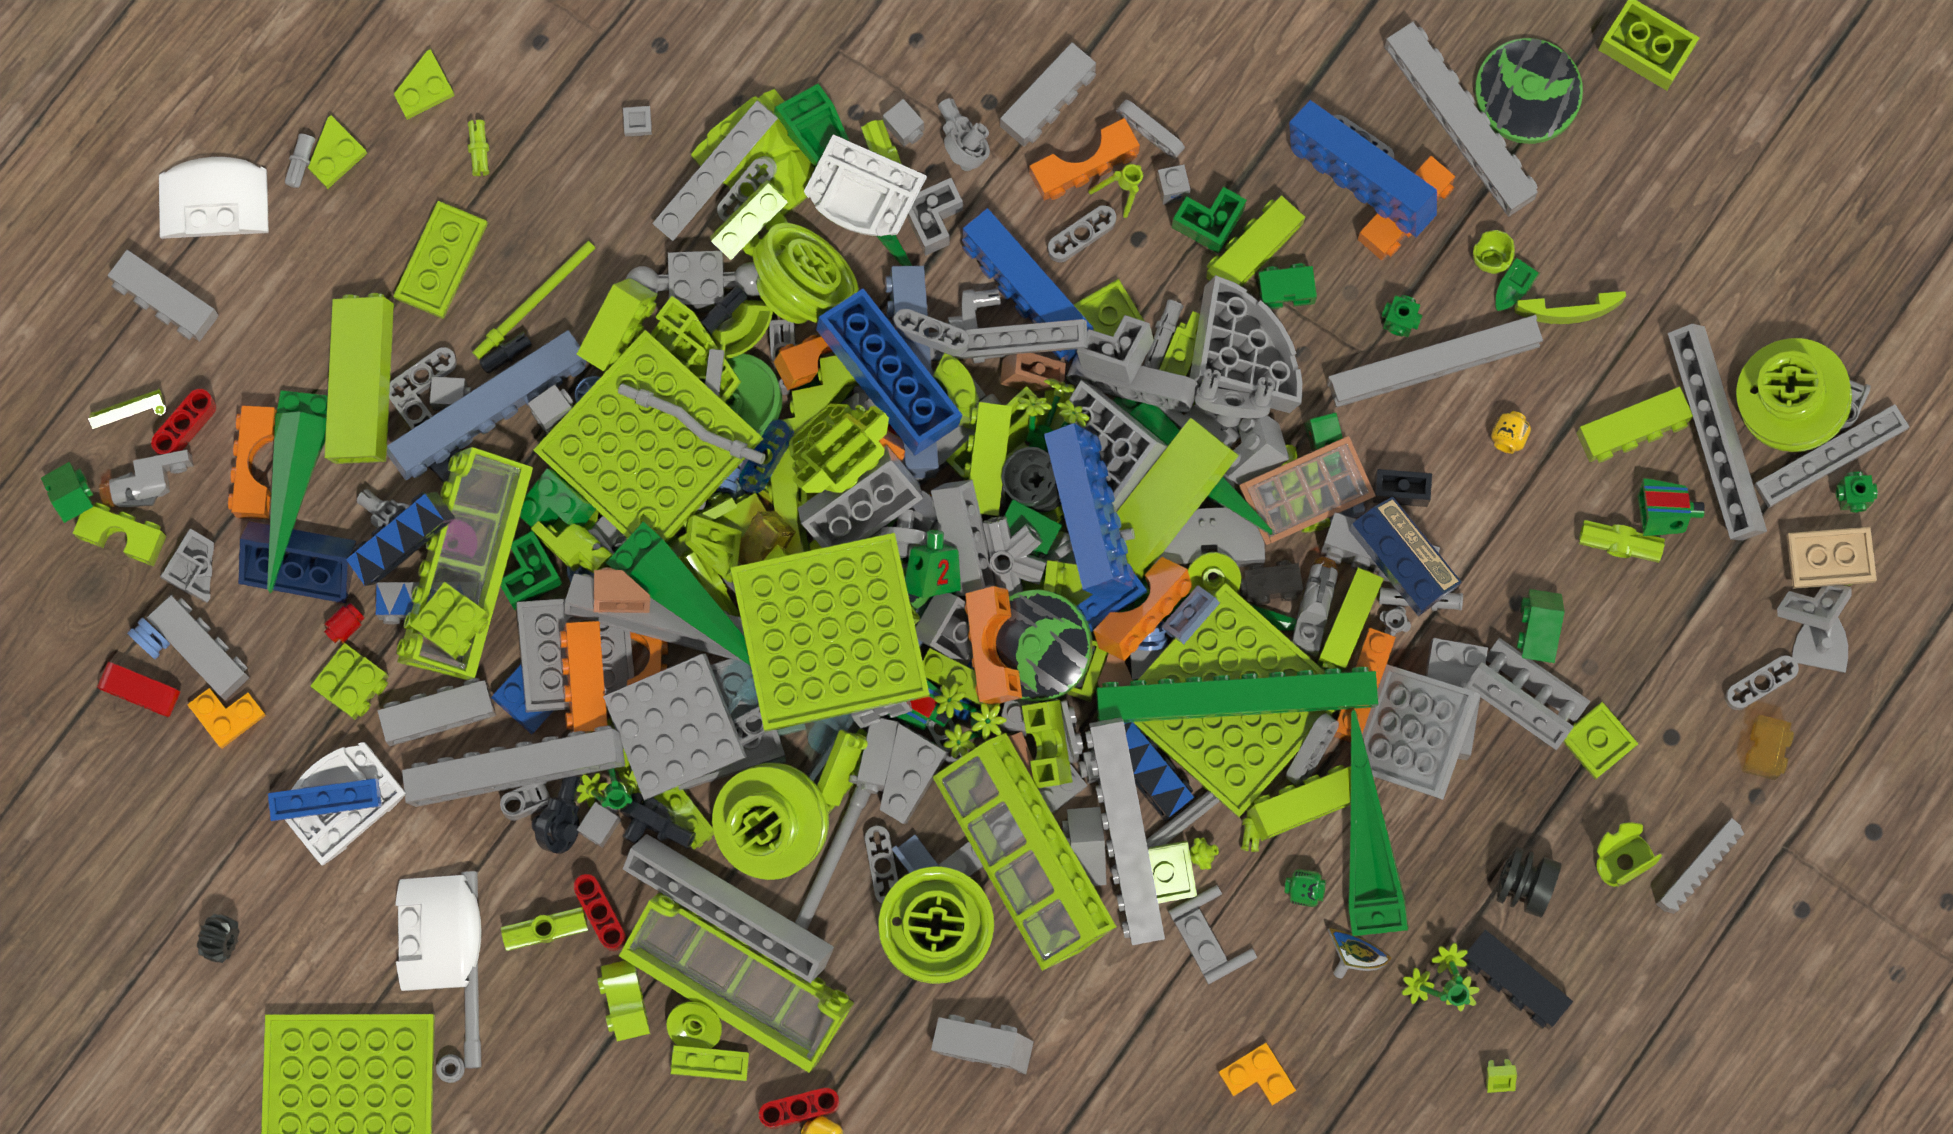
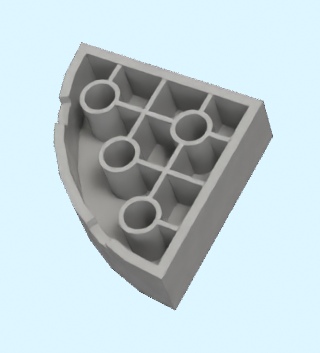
M1215 275L1204 287L1190 378L1201 386L1204 371L1211 369L1210 377H1212L1213 371L1217 370L1221 373L1218 389L1255 394L1259 378L1265 377L1264 385H1266L1267 379L1271 378L1275 381V388L1271 395V408L1291 413L1302 401V377L1295 358L1296 351L1287 331L1271 309L1261 300L1258 302L1246 293L1247 290Z
M1081 380L1069 401L1073 403L1074 408L1077 406L1083 408L1081 413L1086 414L1089 417V421H1085L1086 426L1082 428L1096 435L1101 442L1102 450L1099 452L1101 460L1106 464L1108 470L1106 480L1108 486L1113 491L1115 501L1112 503L1114 511L1117 512L1168 446L1097 387Z

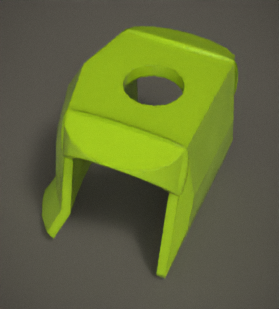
M1634 822L1622 823L1617 833L1611 834L1607 832L1602 838L1597 849L1599 859L1596 866L1600 877L1609 886L1619 887L1628 883L1656 865L1662 857L1661 854L1654 856L1650 846L1639 836L1643 832L1642 824ZM1621 855L1630 856L1633 860L1632 868L1629 870L1620 869L1617 864L1618 857Z

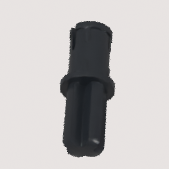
M736 286L720 302H715V307L700 320L709 334H712L726 318L730 319L732 317L731 313L747 298L745 291Z
M521 332L504 345L500 343L497 350L480 360V365L487 374L491 373L506 362H513L512 358L532 347V344L525 333Z

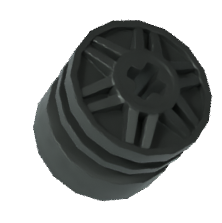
M1025 447L1017 450L1007 459L1002 471V483L1004 490L1012 499L1036 512H1048L1061 505L1049 453L1037 447Z
M1516 846L1502 869L1498 881L1496 901L1503 904L1508 893H1511L1509 906L1514 908L1520 897L1525 898L1524 912L1542 918L1553 894L1562 864L1543 857L1537 867L1532 866L1534 853L1530 851L1525 861L1521 862L1523 849Z

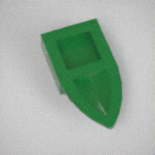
M1516 258L1498 287L1496 310H1505L1517 303L1518 300L1527 294L1540 272L1521 259Z

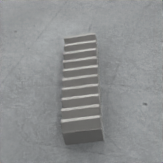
M1731 818L1656 905L1664 912L1676 913L1680 909L1678 905L1681 906L1687 901L1686 897L1691 896L1694 893L1693 889L1701 885L1700 880L1703 881L1708 877V873L1715 869L1714 864H1718L1723 859L1722 856L1730 851L1729 848L1737 843L1736 839L1738 840L1744 835L1741 825Z

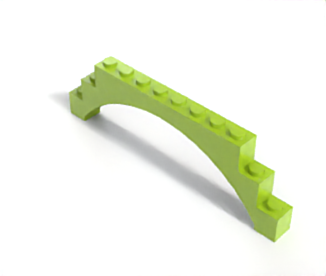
M836 355L820 359L821 368H818V378L823 385L792 391L793 400L790 401V409L795 417L777 421L772 430L763 438L764 447L768 451V459L765 460L766 470L771 476V485H769L768 490L771 500L774 501L775 510L772 511V521L774 526L777 527L778 535L775 538V546L777 544L780 545L791 555L810 551L806 528L801 524L798 508L802 506L801 488L793 481V476L796 473L792 469L791 464L795 461L790 456L789 440L828 404H841L853 388L859 386Z

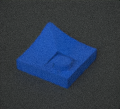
M521 665L491 697L531 735L554 711L525 712Z

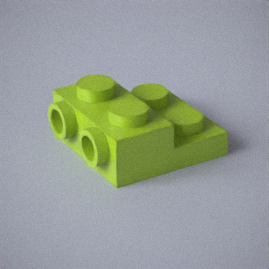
M444 582L410 626L456 660L459 655L463 656L471 646L470 641L474 635L482 633L489 622L487 620L489 614L465 595L463 596Z
M344 643L310 687L352 719L356 720L358 716L363 717L371 706L369 702L375 694L380 695L388 685L386 680L389 676L367 658Z

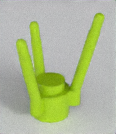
M1134 164L1126 165L1121 172L1116 171L1112 176L1089 189L1088 193L1093 194L1112 182L1118 181L1122 189L1129 190L1130 192L1123 213V217L1127 218L1135 195L1139 191L1138 184L1143 178L1141 166Z

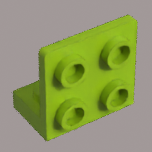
M1047 560L1044 591L1060 594L1076 606L1093 595L1083 590L1077 564Z

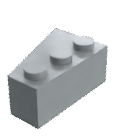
M898 724L880 810L899 822L907 824L932 783L933 776L938 773L948 756L949 751L904 724Z
M949 1014L948 1019L938 1018L931 1050L940 1055L970 1062L990 1064L996 1068H1010L1018 1071V1073L1026 1074L1034 1041L1018 1034L1015 1027L1001 1025L1000 1029L991 1028V1023L975 1020L974 1024L966 1023L964 1017Z

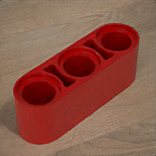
M196 389L184 399L152 437L151 445L158 455L182 451L216 411V403L211 395L204 389ZM200 399L208 400L206 407L196 409V403ZM184 419H189V426L184 430H179L178 424ZM171 440L172 445L168 450H160V445L163 441Z
M111 662L107 663L97 685L98 689L169 718L181 693L175 688Z
M589 874L580 875L574 882V891L593 929L606 949L609 951L620 950L626 943V935L604 891L594 876ZM584 882L594 883V891L591 894H581L580 887ZM598 906H604L607 908L606 917L600 920L593 918L594 909ZM612 930L618 931L620 933L619 941L615 944L606 943L607 933Z
M821 1088L767 1102L759 1110V1119L766 1128L777 1129L812 1120L819 1116L831 1115L838 1110L840 1101L833 1089ZM824 1094H830L835 1099L834 1105L829 1109L819 1106V1099ZM797 1101H803L807 1104V1111L802 1116H796L792 1113V1105ZM776 1108L779 1110L780 1117L776 1122L769 1123L765 1121L764 1114L767 1109Z

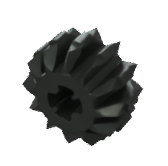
M213 914L211 917H208L205 920V925L201 926V932L198 935V954L213 962L223 963L226 959H229L232 951H235V945L238 942L237 938L240 933L238 922L222 914Z

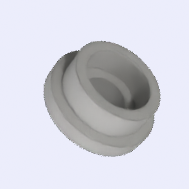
M449 1054L443 1056L438 1061L436 1071L441 1080L447 1083H454L462 1078L465 1068L461 1058ZM454 1064L456 1066L453 1074L446 1072L447 1065Z

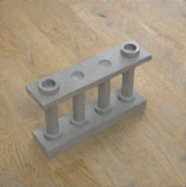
M1499 638L1487 654L1486 661L1491 663L1488 667L1481 662L1465 687L1479 693L1480 697L1557 750L1574 727L1567 722L1568 718L1576 722L1590 701L1534 661L1522 658L1521 652ZM1501 670L1514 680L1511 683L1498 674V672ZM1522 686L1536 695L1535 699L1521 690ZM1545 702L1558 710V715L1545 707Z

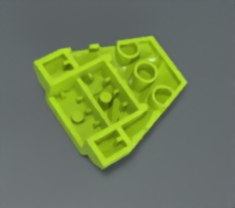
M775 89L765 92L759 98L756 96L752 97L711 129L707 134V138L691 154V157L700 167L757 100L775 114L773 112L775 107L785 102ZM777 119L723 183L731 189L753 161L762 156L772 158L776 163L777 171L770 183L788 201L780 210L785 216L808 198L804 190L815 168L811 161L790 139L788 131L780 120ZM758 164L760 171L754 176L756 180L764 173L769 175L767 164L762 166ZM743 182L740 186V191L744 196L750 197L754 193V188L750 183Z
M671 296L657 314L656 318L660 322L651 335L705 384L709 349H719L696 314ZM724 357L719 398L726 403L741 381Z
M828 404L789 440L790 456L795 461L791 464L792 469L796 473L793 476V481L805 493H822L824 490L842 493L846 489L852 488L858 482V478L866 471L873 469L884 455L885 449L879 440L887 434L889 417L877 406H870L867 411L862 405H857L855 407L856 410H852L848 404Z

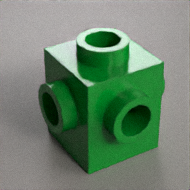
M1395 295L1393 303H1386L1381 316L1386 318L1383 328L1393 335L1409 337L1411 329L1417 330L1423 315L1419 314L1418 311L1421 305L1417 304L1416 300L1406 295L1399 297ZM1399 312L1406 314L1407 316H1401Z
M1863 472L1847 473V476H1844L1836 486V499L1840 501V510H1850L1853 513L1864 512L1874 503V499H1877V485L1872 482V475H1863ZM1855 488H1860L1861 493H1858Z

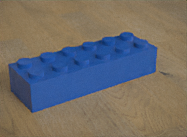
M1310 100L1289 122L1291 150L1297 157L1307 159L1318 172L1328 174L1339 187L1349 189L1360 202H1367L1375 208L1381 217L1389 218L1395 222L1402 232L1410 233L1417 237L1436 217L1437 189Z
M988 208L963 228L962 241L964 246L962 248L971 259L976 258L980 262V269L988 279L992 277L999 284L997 288L1006 299L1011 298L1017 304L1015 309L1024 319L1028 317L1033 324L1086 320ZM1087 321V331L1088 329L1094 331L1092 325ZM1078 349L1053 351V353L1059 359L1063 357L1067 362H1070L1075 357Z
M861 289L819 317L816 329L875 406L889 417V424L914 456L959 426L962 413L864 289Z
M1074 423L1044 434L1083 590L1102 599H1107L1134 589L1132 582L1134 572L1130 564L1127 563L1125 554L1128 553V548L1120 535L1121 521L1118 514L1114 511L1112 502L1115 501L1112 489L1107 484L1108 470L1106 464L1101 460L1099 451L1102 450L1099 438Z

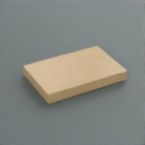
M1870 527L1787 534L1793 589L1875 583L1877 581Z

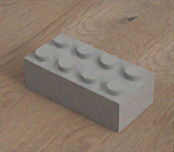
M887 445L884 447V455L879 459V463L873 469L863 473L852 488L846 489L842 493L824 490L798 508L801 524L822 548L867 539L923 499L919 483Z
M1335 512L1320 554L1324 555L1325 559L1329 562L1341 564L1342 561L1351 564V568L1356 571L1359 567L1363 570L1377 573V576L1384 578L1383 580L1389 581L1349 531L1356 519ZM1432 545L1439 553L1440 547Z
M1433 638L1429 647L1425 676L1468 689L1465 685L1480 663L1486 664L1488 647ZM1480 697L1458 759L1468 760L1471 756Z

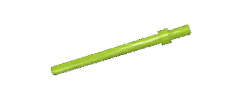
M587 241L497 329L493 328L485 335L487 338L472 354L480 360L494 346L498 347L505 340L504 336L593 252L595 247Z

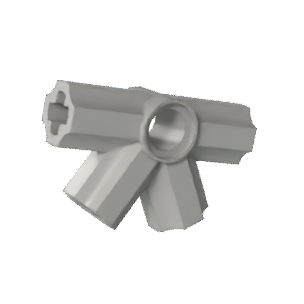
M999 516L983 521L991 558L990 567L994 571L997 587L1008 589L1010 597L1023 592L1021 579L1039 585L1047 561L1028 555L1043 542L1037 531L1026 524L1011 537L1007 517ZM997 556H1008L1010 563L1007 565L1001 564Z

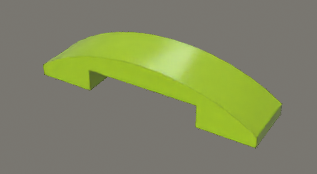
M1626 292L1598 293L1593 305L1548 309L1545 307V298L1518 300L1514 311L1525 318L1536 315V321L1542 323H1580L1603 316L1623 303Z

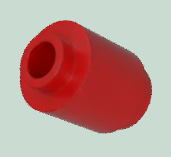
M349 603L346 607L342 606L324 623L327 628L324 633L334 643L338 640L344 643L362 626L361 622L365 618Z

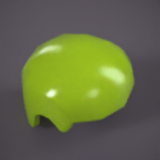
M1499 230L1483 233L1479 242L1474 245L1473 259L1475 265L1482 271L1491 274L1507 270L1512 264L1515 255L1513 239L1507 233Z

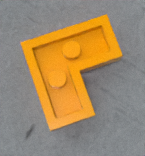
M208 688L187 704L221 749L266 716L249 693H246L226 709L214 692Z
M1264 1043L1218 1072L1233 1097L1256 1082L1271 1106L1296 1091L1267 1043Z

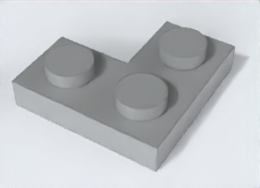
M1844 585L1822 586L1815 598L1788 591L1777 608L1778 617L1829 631L1852 596L1851 587Z

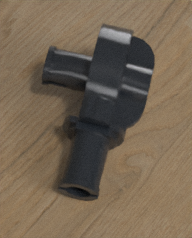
M571 776L563 778L558 796L554 799L550 798L548 807L533 819L532 829L535 832L537 844L543 850L561 854L568 851L575 843L579 833L577 831L579 827V819L577 817L579 806L576 805L574 800L581 781L580 777Z
M633 793L631 796L632 803H627L619 810L620 813L632 820L622 837L634 844L641 839L646 828L659 833V840L662 841L669 838L685 848H689L695 839L696 833L676 824L674 816L668 813L666 806L653 798L644 800L641 793Z

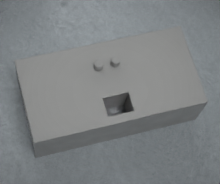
M1226 507L1197 509L1157 559L1158 561L1161 557H1164L1188 569L1197 557L1209 552H1219L1231 557L1238 567L1263 566L1265 562V548L1258 528Z

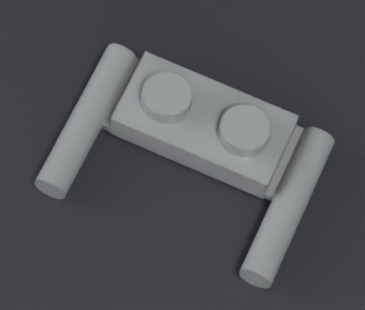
M1217 885L1168 911L1208 985L1257 958L1254 950L1251 948L1227 961L1200 909H1198V907L1222 895Z

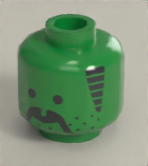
M1296 869L1293 872L1292 878H1286L1284 893L1290 894V902L1294 905L1315 907L1319 901L1323 902L1326 880L1322 879L1321 874L1317 871Z

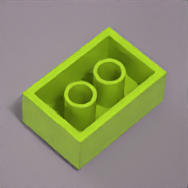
M1628 0L1604 37L1599 51L1668 91L1695 48L1699 37L1639 1Z
M632 278L613 284L576 355L602 371L608 370L630 347L633 340H636L644 330L642 324L645 318L650 317L657 305L654 301L658 294Z

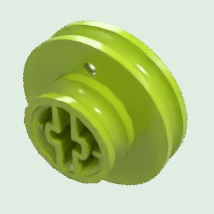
M791 223L776 224L771 227L765 237L754 248L753 261L759 275L757 290L760 297L768 308L788 322L800 324L810 320L818 323L821 315L858 292L856 278L844 258L827 241L804 227Z
M1783 339L1761 348L1745 364L1737 383V403L1747 429L1763 444L1781 451H1806L1826 443L1840 431L1851 410L1852 389L1844 364L1832 350L1808 339ZM1753 387H1757L1759 392L1752 394L1750 390Z
M762 763L738 773L723 786L714 804L712 825L719 849L735 868L755 878L775 880L795 874L809 865L818 856L827 838L829 815L821 791L806 774L786 764ZM758 806H763V807H761V808L757 809L756 811H754V812H752V813L749 814V812H750L752 809H754V808H756V807H758ZM776 813L779 819L756 836L753 829L766 820L768 816ZM777 836H779V839L772 842L771 844L767 843L772 839L776 838Z
M946 867L918 869L901 878L886 895L879 915L878 929L880 942L890 962L906 976L929 984L952 982L973 971L985 957L994 932L992 907L982 888L964 873ZM929 907H934L929 909L928 914L921 913ZM947 911L951 913L952 916H947ZM932 916L941 917L940 924L956 926V931L941 929L939 936L935 937L930 935L931 928L915 927V922L931 923ZM899 917L902 921L901 925L894 926L892 923L893 918ZM917 936H925V942L932 946H925L919 941ZM944 939H952L949 944L942 948H936V945L942 944Z

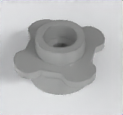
M1398 606L1389 612L1383 611L1380 614V621L1384 622L1386 634L1395 636L1396 633L1401 631L1408 632L1410 630L1411 623L1407 621L1405 608ZM1394 619H1396V620L1398 621L1397 624H1394V623H1393V620H1394Z

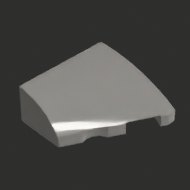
M189 529L160 578L207 603L210 599L214 542Z

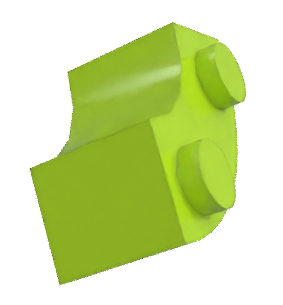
M744 300L734 310L732 317L720 324L709 335L718 349L725 351V359L736 357L751 349L763 337L769 327L773 311L768 308L764 301Z
M944 353L933 378L962 413L959 425L975 431L976 425L971 424L972 408H978L979 398L973 379L961 362L951 355Z
M626 960L601 966L602 977L597 978L600 993H606L610 1015L606 1016V1022L609 1032H615L617 1042L650 1034L636 966Z

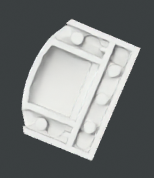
M832 135L804 193L808 198H811L815 208L821 214L845 229L870 236L897 235L927 176L836 135Z
M206 157L183 162L172 167L167 172L161 173L159 175L160 238L269 233L267 170L242 159Z
M364 742L358 743L359 746L343 747L326 755L312 765L291 789L379 779L382 807L285 820L322 866L347 849L351 842L386 812H390L406 794Z
M464 875L400 879L395 906H398L399 961H396L401 991L467 987L469 981H466V978L472 966L476 967L479 957L481 918L477 899L464 882L468 881Z

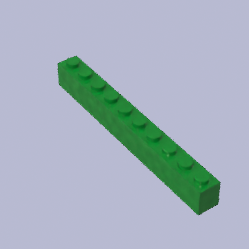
M1369 667L1352 668L1351 673H1341V669H1326L1324 674L1313 675L1312 670L1297 671V676H1286L1285 672L1269 673L1268 678H1258V674H1243L1241 679L1230 680L1229 675L1214 676L1213 681H1202V677L1185 678L1186 682L1174 683V679H1160L1158 684L1147 685L1145 680L1131 681L1130 686H1119V682L1102 683V687L1096 690L1098 722L1120 717L1123 718L1124 723L1376 708L1378 705L1376 671H1369Z

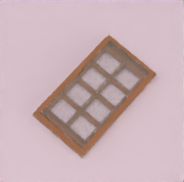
M1349 436L1239 485L1245 501L1272 529L1273 535H1269L1258 528L1265 545L1331 517L1335 512L1340 513L1375 497V493Z

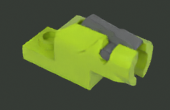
M539 521L531 528L537 538L573 572L580 566L594 573V570L611 568L606 562L612 557L614 552L597 529L586 530L582 526L571 524L559 534L551 525L545 527Z

